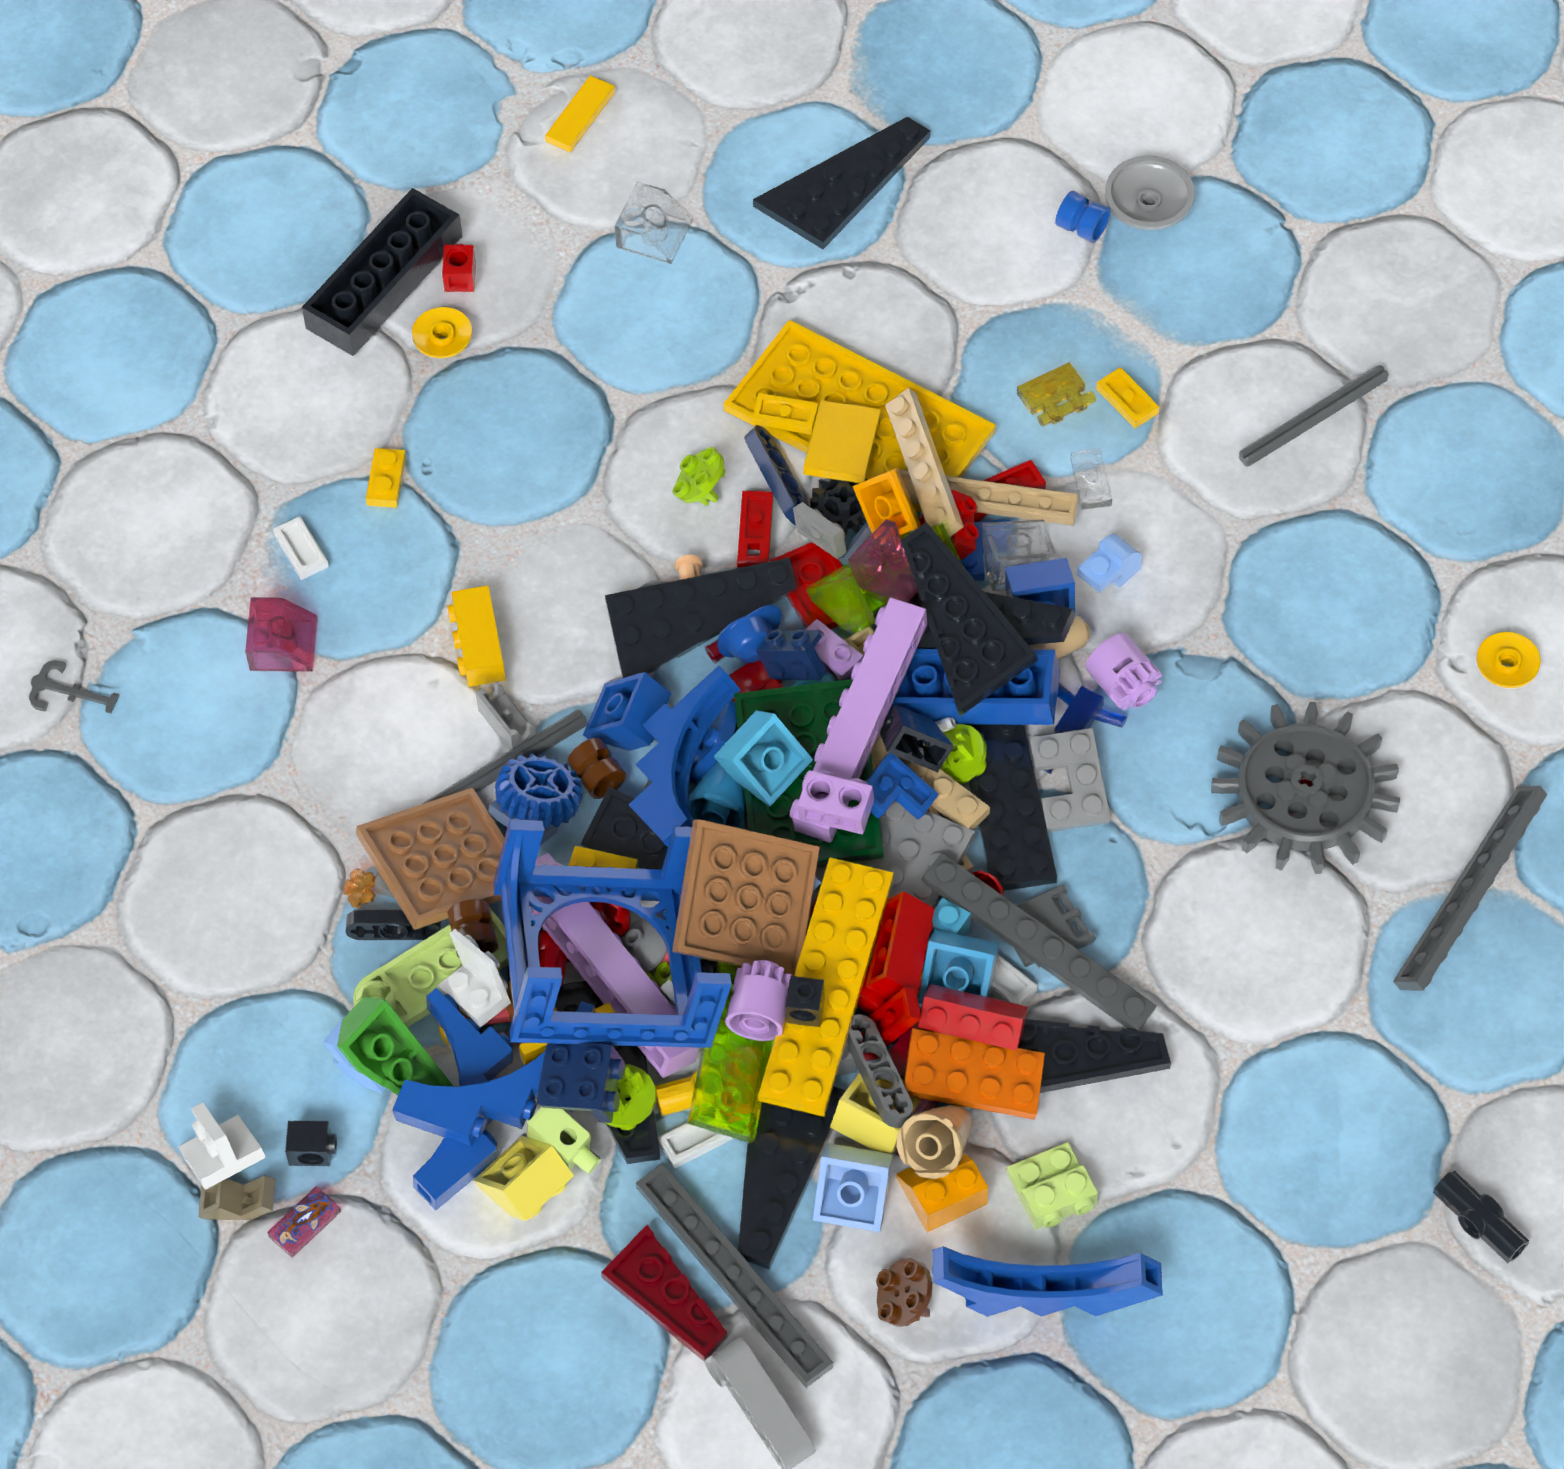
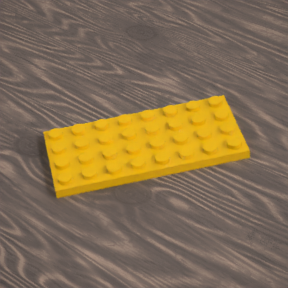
M791 320L787 321L723 403L725 412L754 427L756 425L752 424V415L758 393L820 403V400L881 409L879 425L866 474L868 480L896 468L908 470L885 406L908 388L917 394L945 476L962 478L996 432V424ZM761 426L775 438L807 454L811 435ZM913 503L916 511L923 513L920 504Z

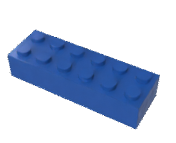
M916 649L888 715L895 705H899L926 716L934 722L950 717L955 720L956 724L1054 725L1060 677L1055 650H1033L1037 655V662L965 714L959 716L937 649Z

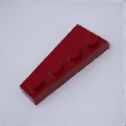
M648 1225L601 1272V1277L704 1362L728 1338L725 1328L705 1301L692 1288L688 1278L684 1273H681L672 1261L670 1254L664 1246H661Z

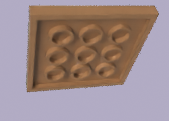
M473 787L357 826L356 836L414 930L448 919V910L461 901L481 899L491 904L501 900V895H494L493 883L505 837Z
M693 820L672 952L742 967L743 963H748L752 966L753 961L767 960L783 967L784 974L787 973L794 976L806 937L819 847L705 820Z

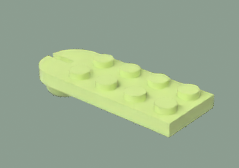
M490 908L493 920L492 926L495 929L498 949L492 955L499 962L500 967L497 969L499 971L509 964L505 926ZM450 924L364 977L355 988L353 995L354 1007L364 996L385 999L407 1028L430 1014L427 1009L426 996L435 988L438 989L437 985L463 966L460 958L457 957L455 946L449 934L451 932Z

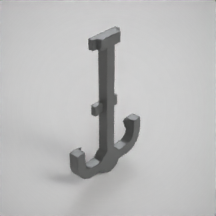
M57 660L45 663L40 673L31 679L32 690L29 694L31 706L43 712L46 711L48 704L39 702L36 699L39 692L45 689L69 695L67 700L70 702H74L77 697L106 705L105 712L110 714L120 696L113 693L110 697L80 690L81 686L78 684L69 687L47 681L46 677L52 669H57L61 673L65 671L66 663Z

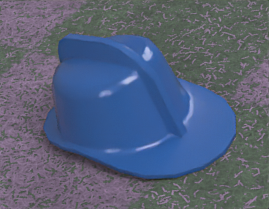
M766 605L730 623L723 629L718 638L717 647L719 652L725 657H736L743 663L750 664L759 661L760 658L756 650L769 632L778 630L782 618L781 610L775 605Z

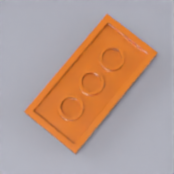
M913 1028L910 1034L903 1084L910 1097L1035 1120L1045 1053L1020 1048L1015 1051L956 1036Z

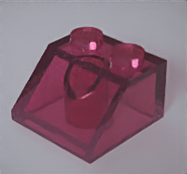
M251 597L245 647L249 670L313 672L318 616L284 598Z

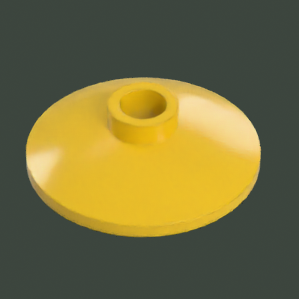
M438 307L424 312L416 319L412 327V340L416 348L423 354L433 358H448L459 354L468 346L472 338V326L469 319L462 312L449 307Z
M1500 632L1487 637L1481 643L1477 651L1476 662L1479 671L1489 682L1504 688H1517L1530 683L1537 676L1541 665V657L1537 647L1528 638L1513 632ZM1507 663L1510 664L1512 667H1506L1502 664Z

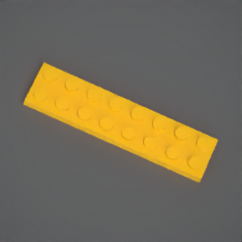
M829 857L794 974L796 977L824 980L825 1000L821 1026L789 1024L785 1018L782 1035H776L758 1094V1101L825 1116L893 883L894 872Z

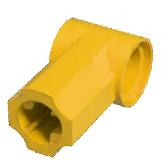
M709 1067L698 1069L691 1077L655 1086L656 1099L662 1116L698 1106L703 1109H712L721 1102V1076L715 1069ZM704 1085H710L714 1087L713 1090L710 1091L700 1090V1088Z

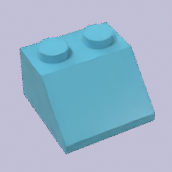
M755 711L714 755V758L733 780L769 806L779 798L813 760L774 713Z

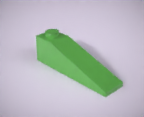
M364 996L342 1019L337 1047L359 1073L396 1095H399L405 1080L430 1086L454 1087L385 999Z

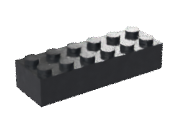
M412 188L302 306L305 328L354 356L442 260L444 245H455L463 237L460 214Z

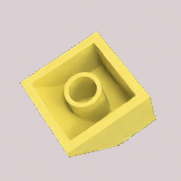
M859 1072L839 1100L830 1128L874 1151L893 1154L897 1149V1134L900 1128L890 1127L883 1122ZM876 1080V1084L883 1089L893 1087L888 1080ZM910 1097L913 1103L912 1114L920 1105L921 1098ZM892 1104L891 1110H896L894 1105Z
M521 1136L473 1181L506 1213L526 1221L539 1214L542 1210V1205L552 1196L560 1194L566 1188V1183L574 1175L552 1145Z

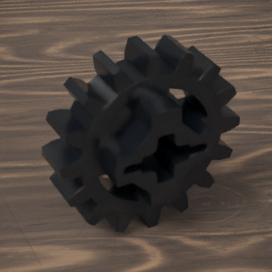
M820 479L819 488L812 489L810 508L813 510L817 509L823 517L832 523L840 525L845 535H847L848 529L851 528L855 533H858L859 525H864L867 521L853 489V486L859 483L829 479L826 482Z

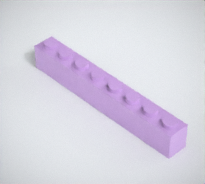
M891 597L886 608H880L875 622L877 628L873 635L869 634L864 644L863 652H865V655L861 662L857 661L854 665L851 675L853 682L849 689L845 688L840 697V711L837 716L833 715L827 727L828 738L825 744L820 743L814 759L816 762L813 769L814 772L828 771L835 774L838 778L846 780L860 778L927 626L926 609ZM808 772L806 773V775H805V777H804L803 784H802V789H803V787H804V784H805V781H806ZM820 792L814 798L824 799L829 794ZM795 799L790 810L794 831L831 843L837 828L801 820L797 806L799 799Z
M549 852L537 857L535 865L562 866L553 859ZM535 897L542 903H553L551 897ZM589 902L566 906L556 911L544 922L542 926L560 947L604 1004L610 1003L615 1013L677 1015L676 1007L668 1002L661 993L658 984L647 976L638 959L631 956L623 946L620 937L610 930L603 921L600 912L594 909ZM533 909L532 914L538 915L541 914V912H538ZM638 1046L663 1078L694 1063L700 1048Z

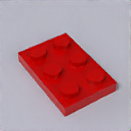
M808 543L769 560L771 562L790 558L797 589L786 597L806 629L817 619L831 630L867 614V605L840 561L815 543Z

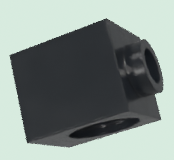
M790 976L785 1006L787 1023L814 1027L821 1026L825 1000L824 980Z
M288 1121L285 1153L289 1166H330V1154H336L337 1135L331 1133L329 1122Z

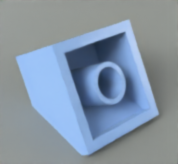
M827 1143L821 1156L813 1221L880 1232L890 1185L894 1154Z

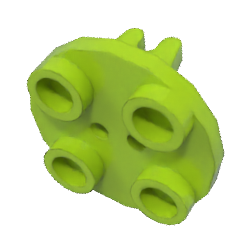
M714 447L704 449L695 456L692 454L687 455L680 463L681 472L673 487V494L685 503L699 501L705 506L709 505L710 500L717 503L719 496L712 489L720 477H725L726 470L724 469L723 455Z
M964 724L956 725L952 730L943 732L953 743L954 747L942 765L941 770L960 785L968 782L975 776L981 775L986 769L985 759L987 750L983 735L972 726Z
M625 1064V1074L623 1079L619 1080L617 1089L620 1092L619 1109L613 1113L612 1123L605 1124L621 1128L622 1130H631L651 1114L656 1103V1088L651 1077L645 1071L633 1065Z

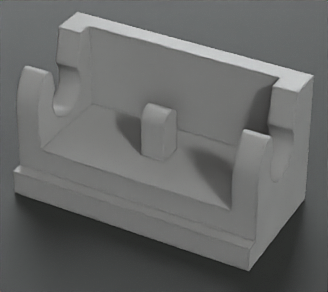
M495 682V690L490 695L483 688L475 692L478 711L507 748L511 750L536 735L537 732L533 724L527 721L505 693L503 686L499 682Z

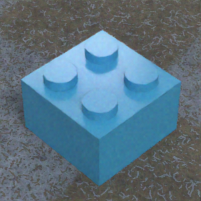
M934 930L928 943L918 1004L923 1005L924 996L930 984L990 998L1000 944Z

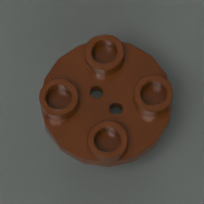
M912 1258L900 1259L891 1265L889 1269H883L879 1272L876 1278L878 1287L876 1302L880 1320L897 1327L909 1326L915 1321H920L921 1316L930 1317V1309L927 1306L932 1295L933 1283L930 1271L924 1263Z

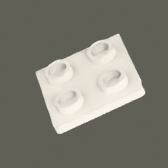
M454 929L449 934L463 966L437 986L443 995L449 994L457 1002L461 1012L467 1017L472 1018L479 1027H482L511 1004L506 992L508 984L497 970L500 967L497 959L489 951L486 953L482 952L470 935L464 937Z

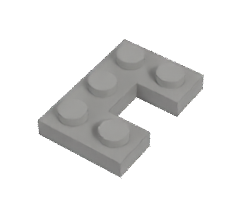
M1093 728L1030 737L1028 742L1034 772L1066 767L1071 794L1041 798L1047 833L1110 823L1111 818Z

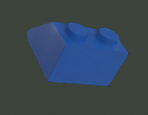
M1067 558L1005 567L1006 596L1072 608L1075 613V581Z
M645 672L607 682L602 688L583 736L587 739L600 738L607 745L628 751L650 746L654 738L642 724L665 703H668L671 693Z

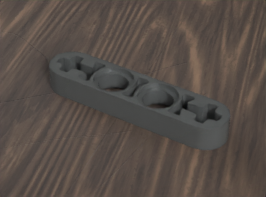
M854 1015L848 1034L849 1051L883 1122L890 1127L901 1128L904 1122L912 1115L913 1103L873 1020L865 1015ZM865 1053H874L880 1058V1061L869 1062L863 1055ZM876 1080H888L893 1087L883 1089L876 1084ZM892 1104L894 1105L896 1110H891Z

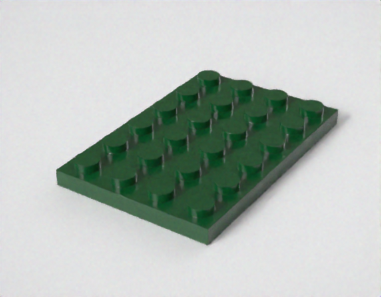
M847 679L735 693L738 729L755 711L774 713L813 759L771 806L765 804L744 788L748 830L818 846L817 866L827 865L829 857L847 862L884 858L880 821L871 812L863 835L837 828L831 843L794 831L793 820L790 817V810L794 800L800 799L804 777L809 770L813 771L816 765L814 759L820 743L825 744L828 738L827 727L833 715L837 716L840 711L839 701L845 688H850L853 680ZM871 753L859 778L863 781H866L873 772ZM851 800L848 803V807H855L860 803L857 800Z

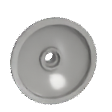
M1139 156L1122 162L1110 173L1105 186V199L1112 214L1126 225L1142 230H1161L1179 223L1190 212L1195 195L1194 184L1189 174L1177 163L1158 156Z

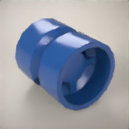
M1073 190L1063 199L1055 218V224L1067 231L1074 232L1077 229L1079 237L1095 243L1103 234L1111 211L1109 207L1096 201L1089 204V199Z

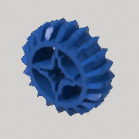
M531 753L528 758L519 755L517 760L509 759L508 764L502 766L495 784L496 802L501 805L502 812L509 813V819L543 821L544 829H547L550 824L558 828L562 822L569 823L570 818L574 817L576 812H578L583 796L581 780L576 777V771L569 770L568 763L559 764L557 758L553 760L547 759L545 754L541 758Z

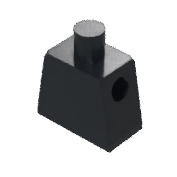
M895 705L892 708L880 731L888 753L937 773L954 747L953 743L932 719L899 705Z

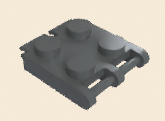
M1060 885L1017 905L1077 949H1081L1096 940L1095 934L1089 932L1081 920L1082 913L1080 910L1074 908L1066 895L1068 891L1064 885ZM1059 898H1061L1069 912H1065L1058 901ZM1072 922H1076L1083 934L1082 936L1079 935ZM1015 949L1025 967L1035 963Z

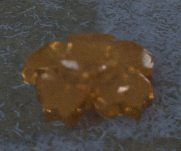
M359 868L351 871L350 880H346L343 889L344 895H349L347 900L352 908L360 909L362 904L374 902L376 894L370 888L375 886L374 881L376 877L372 872L365 873V871Z

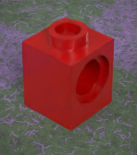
M444 245L442 266L444 292H474L476 273L474 245Z

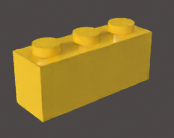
M489 586L452 591L453 604L447 605L450 623H456L458 629L452 631L455 650L461 649L462 657H457L460 676L466 675L468 687L506 681Z

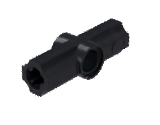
M1455 1170L1446 1174L1434 1188L1433 1194L1458 1216L1459 1224L1463 1230L1474 1239L1481 1238L1507 1263L1513 1262L1528 1246L1529 1240L1504 1217V1212L1496 1200L1487 1194L1481 1196Z

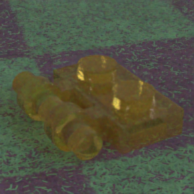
M1070 362L1017 386V395L1032 415L1041 411L1044 412L1037 416L1038 422L1042 427L1050 423L1057 424L1063 421L1064 416L1073 412L1080 413L1086 410L1088 405L1096 402L1092 391L1083 395L1080 394L1085 391V383ZM1064 400H1067V401H1068V402H1066V403H1064V404H1061V405H1059V406L1056 405V404H1058V403H1060V402H1062V401H1064Z

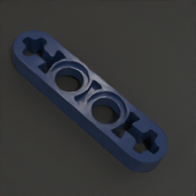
M756 425L744 436V440L783 514L792 524L796 525L793 508L801 502L808 506L809 504L771 434L765 428Z

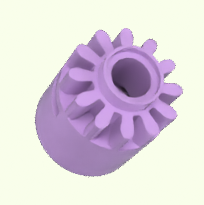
M1127 633L1116 634L1101 643L1089 656L1085 665L1088 673L1118 708H1122L1123 711L1127 710L1129 706L1133 709L1147 704L1156 695V686L1162 682L1160 680L1162 677L1161 672Z
M767 960L753 961L752 966L748 963H743L742 968H737L733 985L734 993L730 999L725 1021L727 1027L737 1035L752 1040L769 1041L774 1040L776 1035L781 1036L786 1018L785 1006L789 980L792 975L784 974L783 967Z

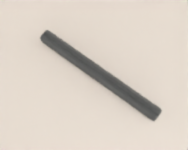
M1382 365L1369 370L1240 450L1239 460L1246 467L1253 465L1386 382L1389 375L1387 370Z
M575 710L422 804L472 787L476 793L496 781L502 766H506L509 759L517 760L519 755L528 758L531 753L538 756L586 727L587 719L580 710Z

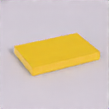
M820 400L803 466V475L855 483L864 482L879 425L881 409Z

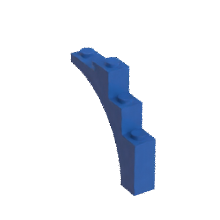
M719 665L672 709L665 703L642 724L658 744L635 764L649 779L651 784L628 805L667 847L669 846L674 826L692 827L693 818L689 809L688 784L691 767L698 747L722 709L734 698V694L741 690Z
M437 988L426 996L427 1009L443 1029L453 1050L459 1074V1086L488 1082L513 1062L512 1048L514 1046L503 1032L498 1034L492 1027H489L480 1034L481 1029L477 1023L470 1017L466 1019L458 1011L459 1006L449 994L443 995ZM484 1116V1118L487 1120V1126L489 1123L493 1121V1119ZM484 1130L480 1138H475L472 1147L444 1138L432 1157L413 1175V1187L435 1211L438 1210L497 1159L496 1146L498 1144L487 1130Z
M581 1001L576 1011L596 1013L594 1005ZM545 1051L534 1061L513 1073L485 1083L452 1087L430 1086L405 1080L392 1109L394 1117L398 1122L472 1147L475 1138H480L484 1132L487 1121L484 1116L522 1129L525 1121L530 1120L534 1116L537 1107V1101L534 1099L537 1100Z
M944 1246L932 1250L933 1283L965 1297L967 1308L986 1317L1017 1307H1022L1042 1317L1074 1306L1096 1317L1163 1296L1161 1263L1141 1252L1118 1259L1094 1263L1036 1266L984 1260L959 1253Z

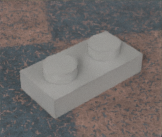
M803 502L793 508L796 528L800 534L836 559L847 553L844 541L845 533L840 525L832 523L823 517L817 509L813 510Z

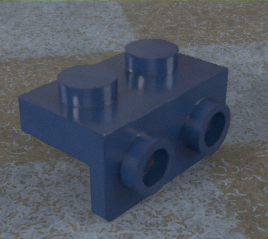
M773 630L765 636L764 641L756 650L771 680L774 678L775 680L821 681L827 673L814 648L822 638L819 630Z

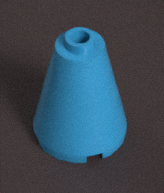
M717 761L708 769L688 797L693 820L700 819L745 829L747 811L744 787L733 780Z

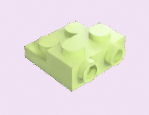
M1068 1142L1006 1167V1173L1035 1230L1043 1226L1045 1228L1054 1227L1062 1222L1063 1218L1073 1214H1086L1097 1205L1098 1192L1084 1165L1080 1166Z

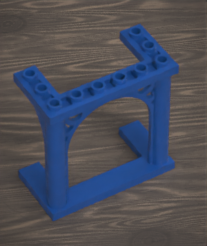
M509 819L493 883L494 895H501L514 1006V1016L509 1031L511 1042L711 1048L732 985L730 973H702L700 958L672 952L692 827L674 826L661 870L555 866L546 864L535 865L544 833L543 821ZM535 897H551L553 903H542ZM640 901H659V903L649 908L642 906ZM581 902L615 904L643 917L657 930L667 948L677 1015L553 1011L562 982L561 968L540 967L538 934L544 922L556 911ZM533 909L541 912V914L532 915ZM663 912V919H659L658 917H656L657 915H660Z

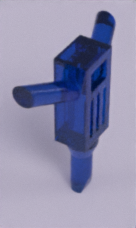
M1059 683L1057 697L1068 705V708L1054 728L1055 734L1089 729L1094 720L1120 728L1125 725L1127 716L1102 709L1104 706L1103 696L1083 686L1074 695ZM1054 769L1044 771L1051 774Z

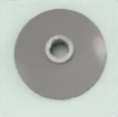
M644 918L630 924L628 932L620 938L623 946L631 956L638 959L645 973L654 969L667 954V948L662 937Z

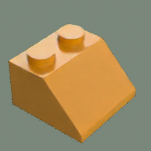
M898 468L853 486L876 544L922 526Z
M964 1152L959 1165L945 1177L936 1179L920 1177L915 1174L916 1171L912 1167L896 1174V1179L927 1233L988 1204L989 1187L973 1159Z

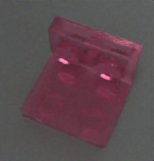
M886 519L848 559L857 587L887 598L891 597L908 603L918 590L896 522Z

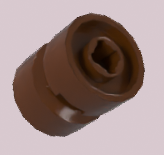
M592 738L582 742L574 748L567 759L568 765L572 770L576 771V776L582 779L583 786L594 799L604 798L609 787L618 790L626 779V772L618 761L612 758L611 751L600 738Z
M469 899L456 903L448 910L451 932L456 929L464 937L470 935L484 953L489 951L493 954L497 951L498 942L495 929L492 926L493 920L489 903L481 899Z

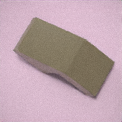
M264 1175L244 1185L230 1179H225L206 1190L201 1186L198 1218L208 1220H253L273 1211L276 1179Z

